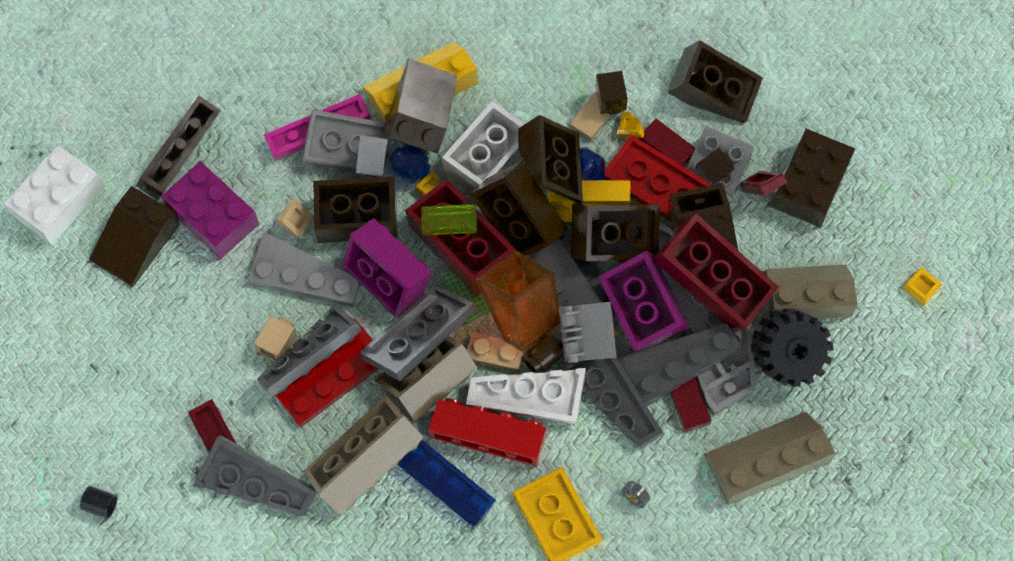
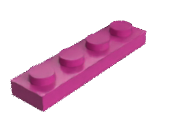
M360 94L320 110L371 120V115ZM311 115L264 134V138L275 161L305 148Z

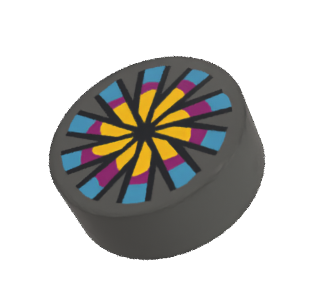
M628 481L621 490L623 496L638 508H644L650 501L649 493L634 481Z

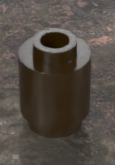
M545 334L526 352L527 356L523 358V361L533 373H545L564 355L562 350L563 343L555 335L550 337Z

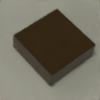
M720 147L698 162L713 185L735 170V167Z

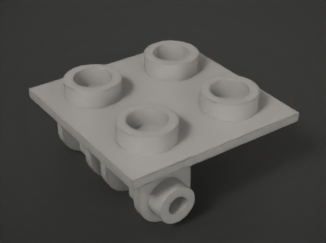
M705 126L687 169L712 184L698 162L720 147L735 167V170L716 184L723 183L725 192L733 195L743 171L751 159L754 146Z
M611 302L559 307L565 362L572 363L582 360L617 358Z

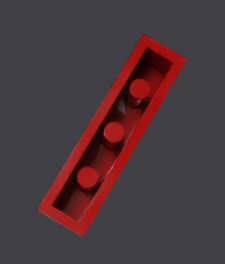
M446 398L445 401L437 400L428 430L431 439L538 467L547 427H543L542 423L530 419L526 420V422L515 419V416L504 412L497 415L488 412V409L478 405H473L472 408L463 406L461 402L451 398Z

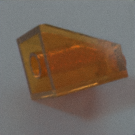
M513 252L476 278V284L503 340L523 352L560 324L559 301L554 272L520 252Z

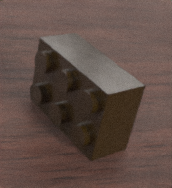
M806 128L784 174L787 183L777 189L772 208L821 228L856 148Z
M523 161L486 178L470 193V196L486 219L516 249L517 259L552 245L568 228Z
M394 176L313 181L314 231L318 243L349 241L350 234L373 218L379 224L385 226L393 237L398 238L397 192Z

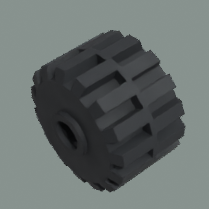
M783 309V313L777 310L770 313V320L763 318L759 322L762 329L760 332L756 330L753 332L752 337L757 339V344H751V352L757 355L754 361L757 366L762 368V372L785 385L788 383L793 387H801V382L809 385L815 382L813 379L814 375L822 377L826 371L822 367L824 363L831 364L832 357L828 356L827 353L834 350L833 342L827 340L831 334L827 328L822 327L823 323L820 320L801 311Z

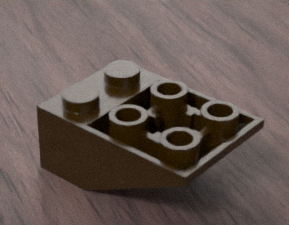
M723 183L670 194L668 210L674 231L679 228L686 218L698 214L738 250L731 209Z

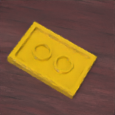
M563 467L512 492L516 503L548 561H568L603 542Z

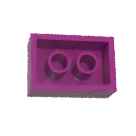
M201 161L161 195L165 206L173 210L178 220L220 260L259 225L255 211Z
M374 218L350 234L342 267L398 318L424 295L431 271L424 262L419 261L403 243H400L393 237L389 230L379 224Z
M648 251L637 255L598 277L634 351L654 347L690 328L661 267L652 260L655 255Z

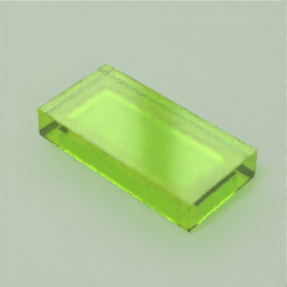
M476 204L422 207V235L477 233Z

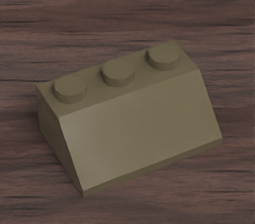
M846 264L765 269L764 271L765 275L779 286L768 300L769 314L776 310L783 313V309H793L817 319L852 317L857 307L855 284Z
M448 336L401 381L385 372L374 381L405 415L416 421L425 416L429 409L437 403L438 399H444L460 382L468 379L470 374L478 367L463 344Z

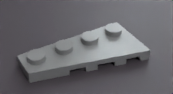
M263 232L248 279L252 285L354 307L360 283L351 274Z

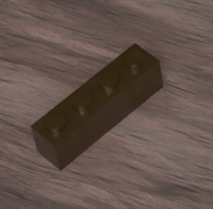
M198 96L141 175L136 186L159 201L161 195L176 177L221 110L201 96Z

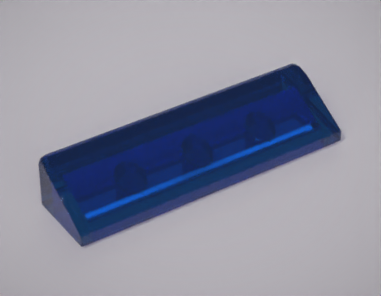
M423 440L419 442L416 449L408 452L397 464L473 527L484 521L496 502V499Z

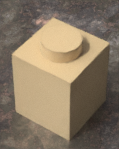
M270 316L254 345L259 354L276 361L281 355H288L298 336L294 325L284 318H279L278 320Z

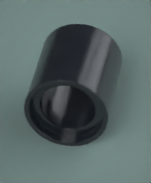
M88 486L82 495L80 510L109 519L115 510L118 497L116 494Z

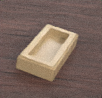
M596 92L570 123L572 130L578 132L589 141L594 139L612 116L608 113L600 114Z

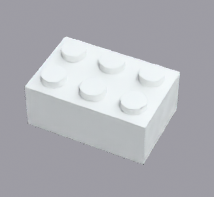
M492 101L442 157L443 171L470 191H473L486 178L518 163L522 159L518 148V128L523 126L524 123Z
M58 145L10 196L4 205L15 219L50 245H53L105 186L95 171Z

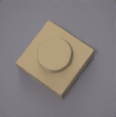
M291 199L276 221L291 235L300 237L314 216L297 200Z

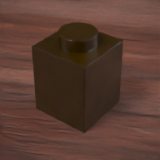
M615 71L596 74L595 88L600 114L608 113L615 115L626 111L628 97L623 72Z

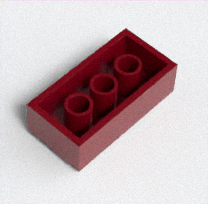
M445 179L405 210L408 225L476 297L518 265L516 249L448 179Z
M698 214L686 218L652 259L724 324L727 323L733 332L746 329L779 288L777 284Z

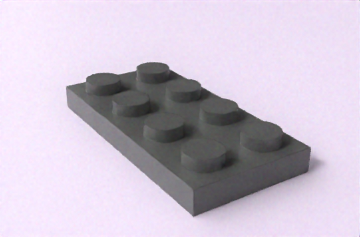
M435 284L359 352L362 360L401 381L476 311L474 303Z

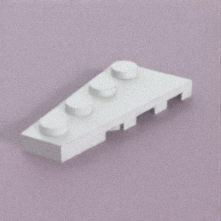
M586 368L569 371L554 370L545 373L529 372L522 373L521 375L505 374L471 377L466 405L467 407L478 405L491 411L577 424Z

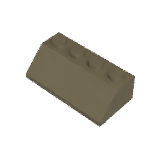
M385 395L308 466L304 473L318 495L341 515L345 510L352 508L357 499L366 491L371 490L385 473L393 470L408 452L416 449L424 436L398 406Z
M803 412L709 451L704 456L727 504L730 505L830 463L835 455V451L823 428L807 412Z

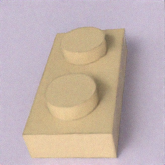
M472 333L467 352L476 364L519 373L525 344Z

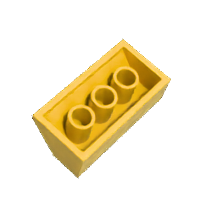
M455 42L416 60L458 75L453 96L478 84L476 66L466 50ZM405 66L363 86L365 94L384 123L387 120Z

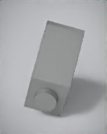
M360 135L355 178L383 176L387 139Z

